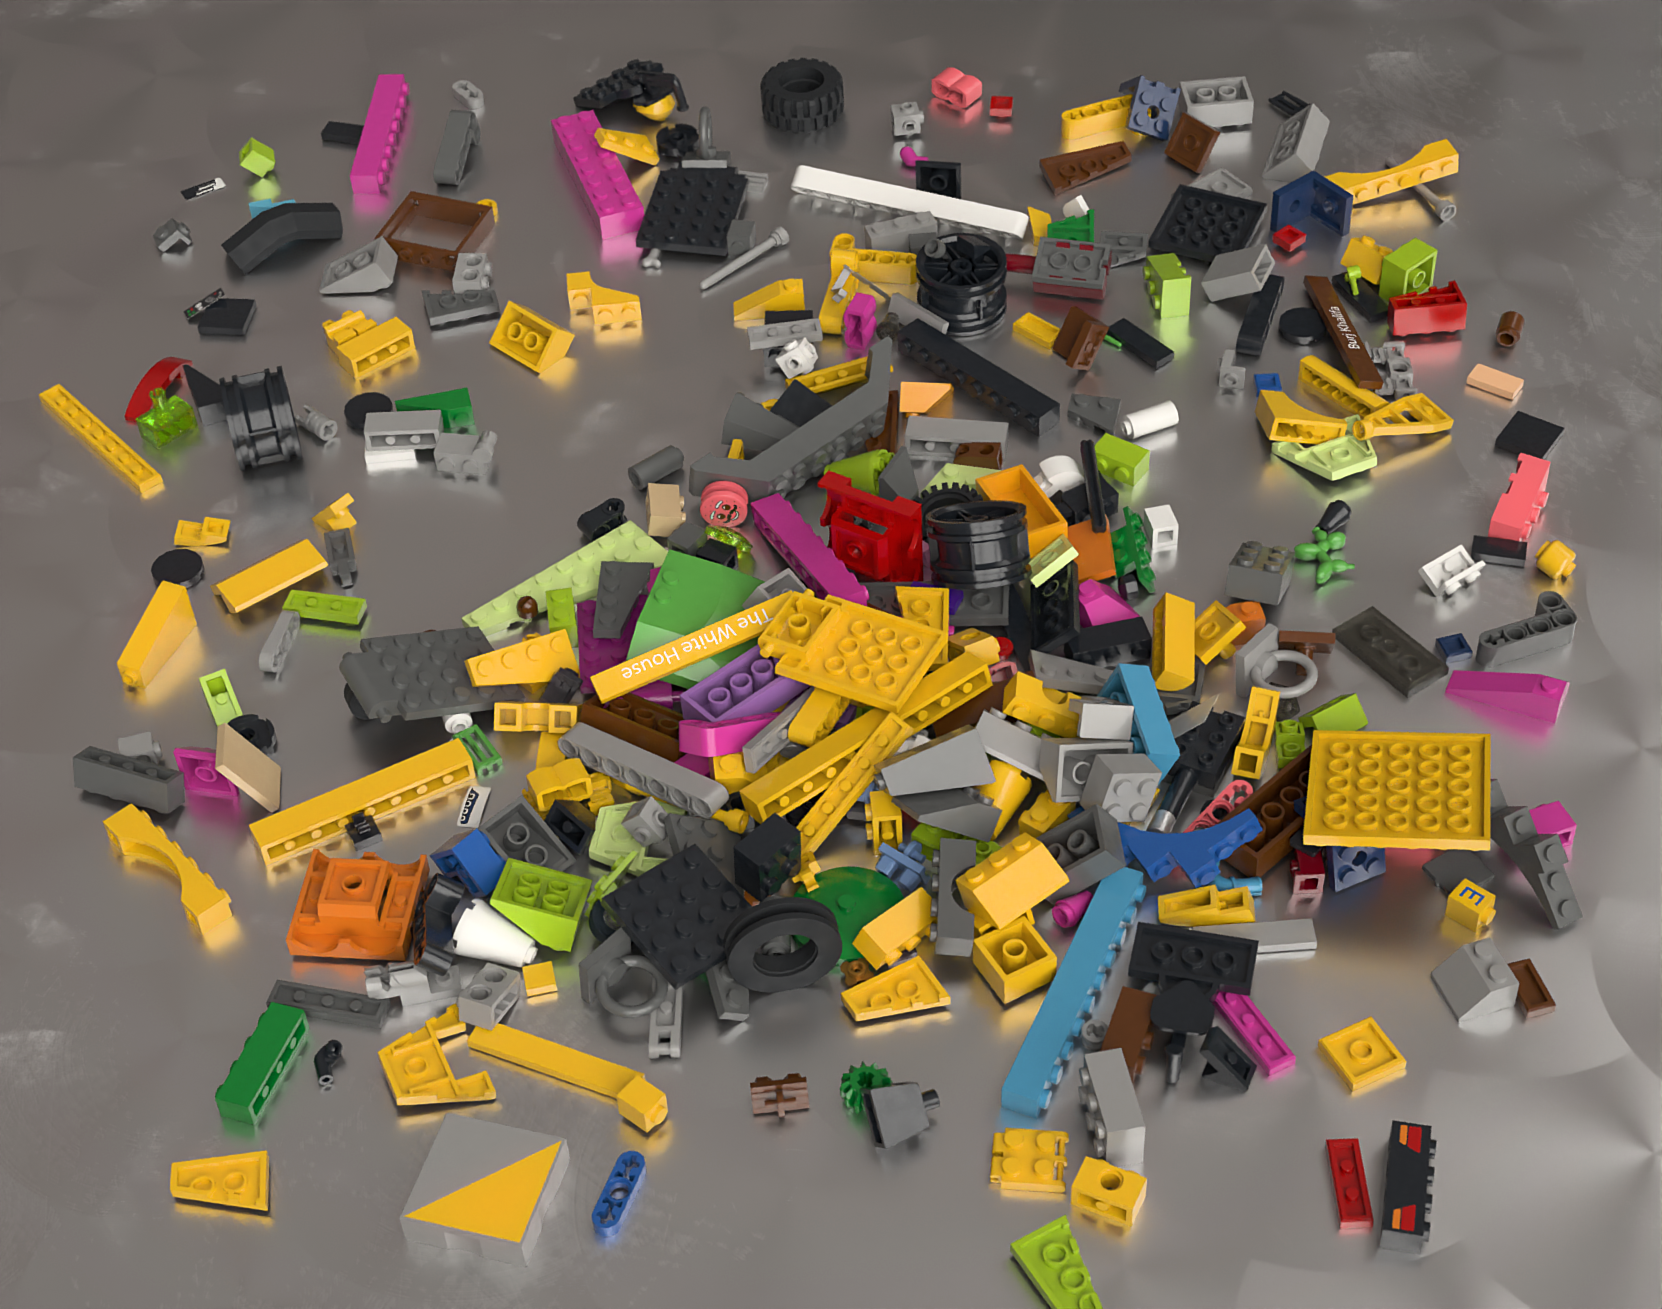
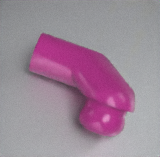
M905 146L900 150V157L908 167H915L916 160L929 161L928 157L917 156L911 147Z

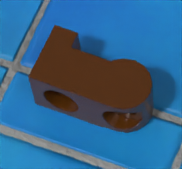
M1001 442L962 443L956 449L953 464L1002 470L1004 460Z

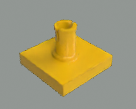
M1217 600L1195 619V656L1205 665L1218 653L1223 659L1232 657L1236 647L1231 644V641L1246 628L1241 620Z

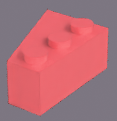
M1523 453L1519 454L1516 474L1511 473L1508 480L1511 484L1506 493H1502L1490 521L1488 537L1514 541L1528 539L1532 528L1530 524L1537 522L1540 514L1539 507L1544 508L1549 493L1545 492L1550 461Z

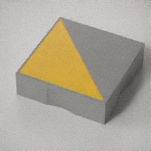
M447 1113L399 1218L405 1240L444 1249L466 1250L484 1258L527 1267L542 1231L545 1213L558 1192L570 1162L566 1138Z

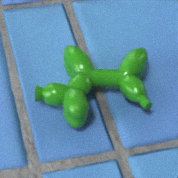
M1315 527L1312 533L1318 542L1317 544L1301 543L1294 547L1296 558L1304 561L1315 559L1320 561L1321 564L1317 568L1315 576L1317 584H1322L1329 580L1332 572L1340 573L1347 569L1355 568V564H1348L1340 559L1332 560L1327 554L1328 550H1339L1345 545L1346 536L1342 532L1336 531L1328 535L1325 531L1320 530L1319 527Z

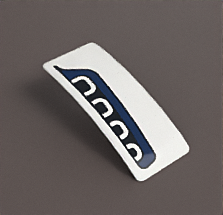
M469 787L461 807L457 826L479 827L491 788Z

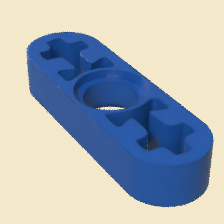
M627 1151L618 1157L592 1212L593 1227L600 1236L610 1237L620 1231L646 1176L645 1159L637 1151ZM632 1164H637V1167L631 1169L629 1179H627L626 1167L630 1168ZM617 1188H624L628 1191L624 1198L615 1199L611 1197L612 1191ZM610 1208H612L613 1220H608L606 1224L602 1223L601 1219L606 1220L609 1216Z

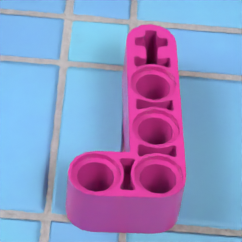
M768 712L717 722L702 720L679 721V751L703 757H715L742 752V747L782 712Z

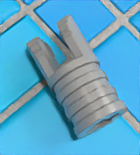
M308 404L303 406L308 413L306 419L298 415L294 417L296 423L322 440H330L337 432V423L334 420L323 415Z

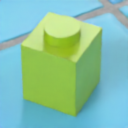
M252 137L239 152L240 165L262 178L267 171L270 172L275 166L274 150Z

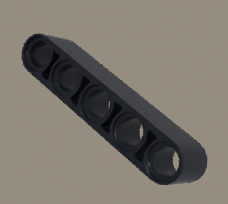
M1269 274L1261 291L1253 292L1237 337V353L1261 356L1282 296L1284 276Z

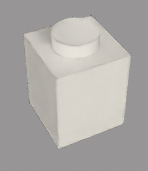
M1170 504L1144 509L1143 528L1151 547L1158 548L1177 544L1179 525Z

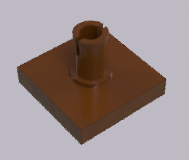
M1183 112L1164 154L1191 170L1201 173L1220 135V131L1189 113Z
M1279 630L1278 650L1297 651L1308 656L1313 661V653L1331 654L1335 646L1336 633ZM1296 663L1295 675L1307 676L1305 668Z

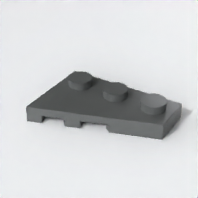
M421 290L430 325L444 324L500 311L495 290H466L463 294H452L451 290H442V294H430V290Z

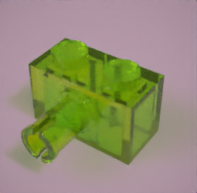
M155 388V395L152 390L149 393L154 408L137 417L136 422L141 438L159 450L192 430L198 424L191 405L177 395L167 399L164 389Z

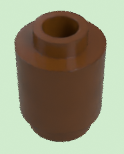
M1508 311L1501 315L1495 333L1500 345L1510 347L1519 341L1525 324L1521 314Z

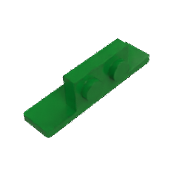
M1126 506L1123 508L1126 525L1111 533L1116 575L1114 576L1117 579L1136 569L1139 581L1151 594L1156 591L1153 582L1156 580V576L1149 564L1152 562V558L1145 545L1148 544V541L1141 529L1144 523L1137 512L1133 513Z

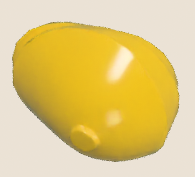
M669 94L651 105L638 106L633 104L637 112L649 119L664 121L674 109L675 100Z

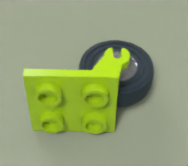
M634 850L626 858L621 855L611 867L612 871L608 876L604 874L594 886L595 890L586 901L590 905L584 915L589 918V927L592 934L601 943L620 928L617 922L601 905L602 897L618 889L617 885L623 880L638 854Z

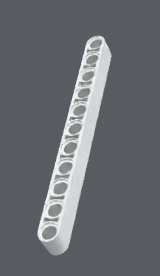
M803 165L797 166L791 184V189L801 194L903 216L930 211L937 223L973 229L987 234L995 233L997 236L1006 238L1014 237L1020 241L1023 240L1029 221L1027 215L1017 211Z

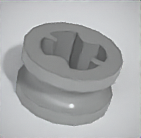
M1090 1020L1084 1023L1081 1031L1083 1046L1091 1051H1100L1108 1026L1100 1020Z

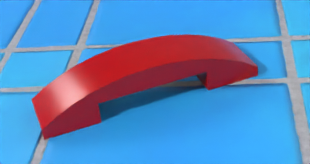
M167 357L151 367L139 382L130 399L124 416L125 420L148 424L158 411L157 400L174 378L182 379L185 373L182 365L188 364L192 366V361Z

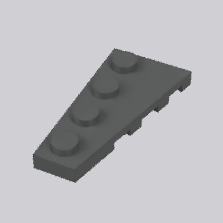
M601 561L593 638H621L631 618V612L633 608H636L639 596L647 586L650 570L654 569V563Z

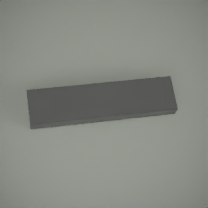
M283 980L276 981L266 1002L267 1008L271 1002L302 1009L308 1017L381 1029L391 1006L390 999L388 998L369 999L368 995Z

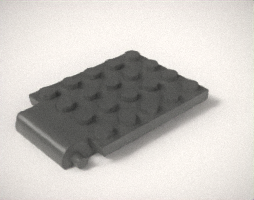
M479 626L361 639L360 649L362 653H345L339 665L340 672L368 718H379L382 723L389 722L391 716L402 715L404 720L408 721L492 710L496 702H524L526 698L517 684L472 686L464 661L495 651Z

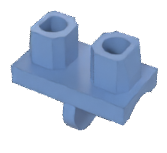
M912 841L909 845L901 843L898 847L899 851L883 842L878 848L882 856L875 866L877 872L890 879L897 868L902 870L903 872L896 881L909 892H912L920 882L927 885L931 877L925 873L926 868L921 865L926 860V856L921 854L922 844L917 841Z

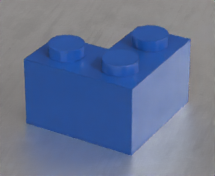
M477 828L454 835L430 855L443 875L449 878L458 876L474 899L486 896L496 888L506 864L505 860L491 848L489 838Z

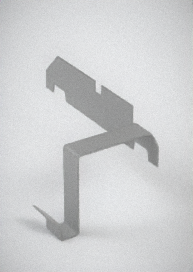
M846 264L843 265L844 269L831 289L835 293L832 299L839 303L848 293L842 287L850 273H853L851 275L869 285L872 290L885 299L891 300L887 293L857 272L852 271Z

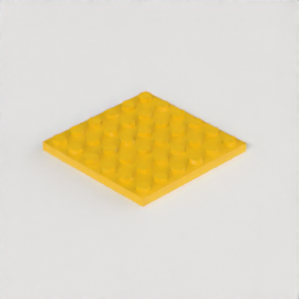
M1313 730L1303 845L1429 848L1440 850L1463 849L1471 851L1490 850L1491 734Z

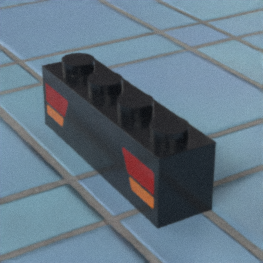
M1392 1120L1379 1248L1420 1254L1422 1241H1429L1431 1222L1425 1221V1213H1431L1433 1194H1427V1186H1433L1435 1167L1429 1166V1159H1435L1437 1140L1431 1139L1432 1126Z

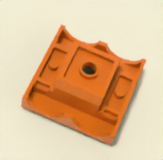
M313 849L286 937L290 955L406 961L412 940L410 932L420 892L425 890L430 871L427 855L421 854L419 860L411 864H394L383 860L376 852H364L360 859L329 858L322 854L319 849ZM384 890H388L379 921L377 913Z

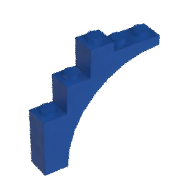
M1080 806L1067 816L1071 819L1085 810ZM1249 808L1228 821L1207 829L1187 833H1155L1139 830L1118 822L1126 862L1125 867L1136 859L1151 880L1156 882L1158 879L1169 875L1172 869L1179 866L1195 888H1200L1212 882L1221 873L1216 863L1228 858L1234 850L1245 842L1252 841L1263 830L1256 816Z

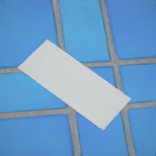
M1219 694L1168 721L1174 738L1204 723Z

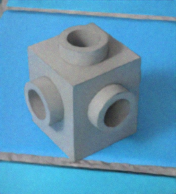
M917 102L891 105V125L894 136L921 133L920 124H924V115L922 110L919 111Z
M652 796L633 804L621 822L624 828L643 847L653 843L659 844L668 836L663 821L668 813Z

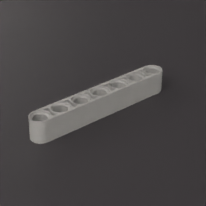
M576 723L558 740V747L566 757L570 759L579 758L583 765L702 818L709 819L729 800L728 791L719 782L587 724Z

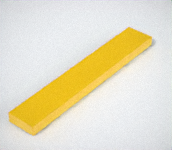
M890 711L796 826L801 831V856L810 851L814 853L874 780L873 775L877 774L874 765L892 758L914 731L910 725L892 711Z
M497 1023L492 1031L476 1026L467 1039L468 1047L616 1098V1095L636 1075L645 1080L644 1073Z

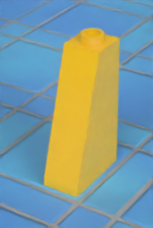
M167 581L160 583L117 662L122 681L126 684L146 689L197 625L186 587Z

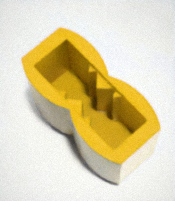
M579 758L563 760L553 767H541L526 775L528 791L539 811H549L555 799L581 801L593 794L591 778Z

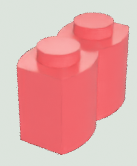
M948 67L932 79V93L942 100H949L956 106L966 108L982 96V82L974 76L964 75L956 68Z

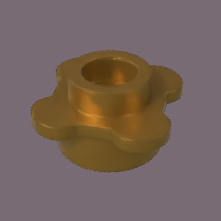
M859 958L850 963L844 962L841 964L840 971L845 974V984L847 986L854 987L874 977V973L869 970V961L866 958Z

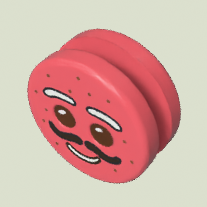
M731 481L713 482L702 491L700 514L707 523L716 527L737 526L747 517L748 494L737 483Z

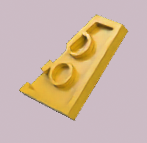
M598 128L594 134L602 148L656 166L660 159L646 135Z
M917 956L842 992L841 1001L855 1021H862L949 1005L950 996L922 958Z
M267 1150L171 1163L170 1191L173 1197L268 1211L269 1155Z

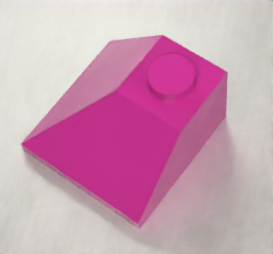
M1092 579L1079 584L1080 625L1083 628L1141 617L1112 587Z
M193 746L175 748L173 753L179 771L184 772V787L186 790L230 796L239 795L238 786L215 769V749Z

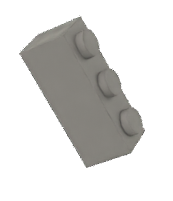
M927 211L865 225V249L909 253V234L936 232L938 237V224L932 213Z
M441 410L367 413L364 426L367 451L432 449L436 447L441 433H444Z

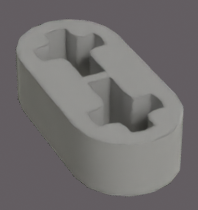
M460 80L453 84L454 97L469 109H478L484 105L483 92L471 82Z

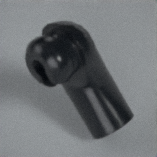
M338 1040L328 1041L314 1057L315 1070L318 1082L321 1085L330 1084L334 1079L331 1067L338 1061L343 1050V1046Z

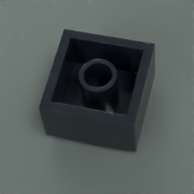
M773 813L733 847L735 883L759 902H762L769 895H774L786 880L795 877L801 869V831L776 813Z

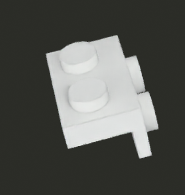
M1459 545L1423 566L1418 573L1434 595L1438 597L1445 592L1448 595L1454 593L1461 587L1460 583L1464 581L1469 584L1481 576L1479 571L1486 564L1483 560L1475 564L1464 547Z

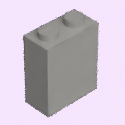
M1263 244L1216 255L1201 282L1203 291L1207 293L1210 301L1261 291L1275 265L1267 245Z

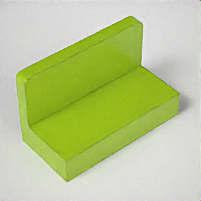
M1356 693L1340 695L1298 717L1299 722H1303L1304 728L1314 727V730L1356 731L1368 724Z

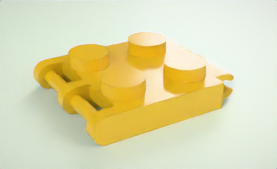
M1005 1128V1133H994L990 1182L1001 1183V1189L1054 1193L1065 1192L1066 1183L1063 1181V1171L1067 1166V1158L1064 1155L1065 1144L1069 1141V1134L1064 1131ZM1055 1144H1059L1058 1155H1055ZM1054 1168H1057L1056 1180H1053Z

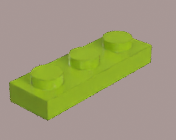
M291 589L282 609L296 611L303 618L359 625L367 608L366 599Z

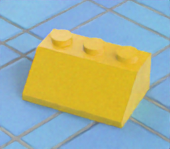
M508 301L489 344L534 371L541 373L565 357L575 335L530 308Z
M1024 832L1000 850L992 853L981 863L967 870L965 874L955 881L965 907L998 930H1001L1069 882V879L1044 844Z

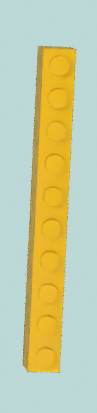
M966 651L922 678L899 713L896 714L914 729L909 737L993 686L987 663ZM877 707L873 708L741 789L739 792L748 815L761 824L773 813L782 817L827 789L890 712Z

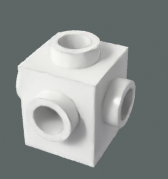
M804 337L799 341L793 339L785 344L784 349L775 359L788 379H791L800 373L806 375L814 369L813 364L817 360L818 355L815 347Z

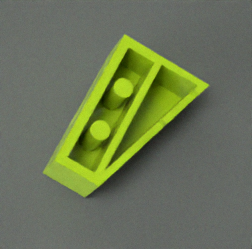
M1175 253L1146 256V266L1142 267L1143 279L1148 281V293L1153 295V307L1155 310L1158 309L1161 319L1189 315L1191 276L1184 275L1186 273L1184 267L1179 268L1181 262Z

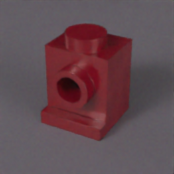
M1296 849L1294 851L1295 860H1290L1293 894L1323 893L1325 871L1321 851L1315 857H1311Z

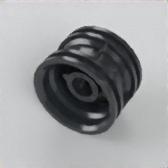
M952 233L937 237L946 246L945 254L941 258L927 256L924 245L916 257V277L920 285L917 291V304L949 323L946 335L972 336L986 332L998 325L1005 317L1007 310V293L1004 286L1007 276V258L1003 248L988 237L972 233ZM957 236H974L989 244L991 249L978 258L972 259L957 250Z
M277 366V372L273 373L267 368L263 372L243 376L233 375L232 381L226 382L224 377L219 378L226 418L240 471H246V465L250 464L255 469L259 468L258 465L285 460V462L291 461L290 456L297 455L298 459L303 458L282 366Z
M988 500L958 503L928 512L925 518L926 523L930 525L927 527V536L930 550V570L933 571L931 582L938 587L963 590L999 587L1028 578L1032 574L1031 565L1028 564L1031 558L1028 541L1027 518L1024 517L1027 514L1026 506L1014 501Z

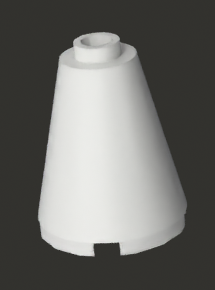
M479 898L473 899L472 902L476 904L472 910L466 908L454 932L453 939L458 941L457 946L454 947V954L521 968L526 963L531 965L538 951V948L534 947L535 940Z

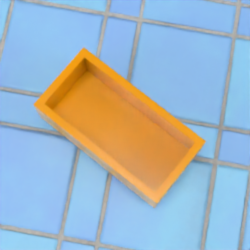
M1022 464L975 479L976 491L978 495L982 496L983 501H1014L1026 506L1027 514L1024 517L1027 518L1028 522L1027 529L1031 559L1062 534L1068 539L1067 521Z

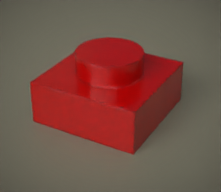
M991 96L990 116H1012L1013 97Z
M1288 224L1273 234L1272 242L1291 252L1306 242V234Z

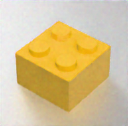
M1025 916L1012 921L1001 930L995 929L973 941V963L1004 1004L1052 982L1056 976L1057 956Z

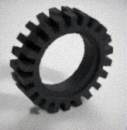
M947 482L942 483V489L938 490L937 486L933 485L931 486L932 493L929 494L925 489L921 492L923 499L918 496L913 499L921 504L922 540L929 544L927 530L925 529L926 514L934 509L948 505L983 501L982 496L978 495L974 488L969 490V486L963 484L960 489L957 482H953L952 488H949Z

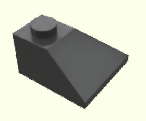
M901 446L879 476V497L891 502L897 496L914 501L913 499L916 496L919 497V489L907 447Z

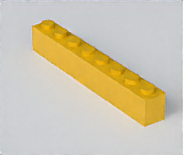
M454 739L249 824L254 844L265 865H270L346 833L344 825L353 822V815L363 812L364 817L372 815L373 819L377 820L476 778L472 758L460 739Z

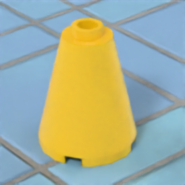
M998 760L990 761L996 782L974 786L981 790V794L993 798V804L1002 810L990 841H994L1032 787L1031 779L1027 776L1025 780L1020 775L1022 770Z

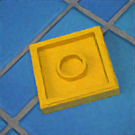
M1371 1016L1318 1040L1319 1049L1352 1092L1406 1066L1404 1057Z

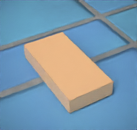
M1478 363L1468 375L1466 383L1513 400L1523 387L1524 380Z

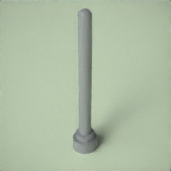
M1392 157L1385 159V164L1389 168L1400 165ZM1422 183L1412 186L1413 189L1435 207L1436 215L1443 221L1450 220L1455 215L1456 206L1449 200L1439 199Z
M778 226L770 232L767 240L700 281L699 287L705 290L771 247L785 245L789 242L787 231L783 227Z

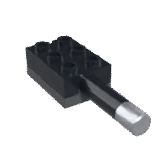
M1192 700L1188 710L1201 703ZM1212 707L1204 723L1174 738L1176 745L1179 747L1180 756L1162 780L1169 783L1170 786L1146 831L1162 834L1170 833L1192 791L1214 798L1234 759L1236 746L1240 742L1246 717L1228 711L1220 714L1214 712V707Z

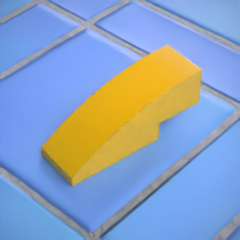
M1210 885L1158 896L1160 923L1198 927L1256 922L1254 899L1248 886L1218 891L1216 885Z

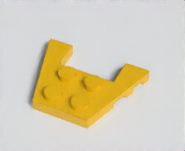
M457 1004L447 1007V1012L436 1018L433 1016L425 1021V1026L415 1033L408 1032L378 1051V1060L397 1105L496 1099V1090L487 1070L455 1080L438 1042V1039L466 1031L465 1022L459 1020Z

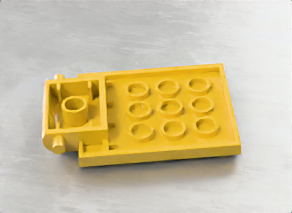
M805 589L803 593L794 591L758 638V645L761 649V656L765 658L772 656L780 659L775 666V674L898 714L947 643L948 632L829 594L824 600L814 597V592L811 589Z

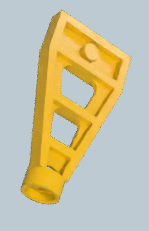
M1423 393L1402 397L1364 417L1362 420L1355 421L1352 431L1354 437L1362 441L1379 435L1423 434L1451 429L1454 420ZM1407 411L1419 422H1409L1400 413ZM1388 417L1394 424H1387L1383 418Z

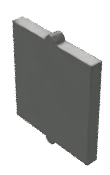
M1451 849L1422 865V869L1435 881V886H1440L1448 895L1464 878L1481 886L1494 879L1495 875L1481 862V857H1476L1470 850Z

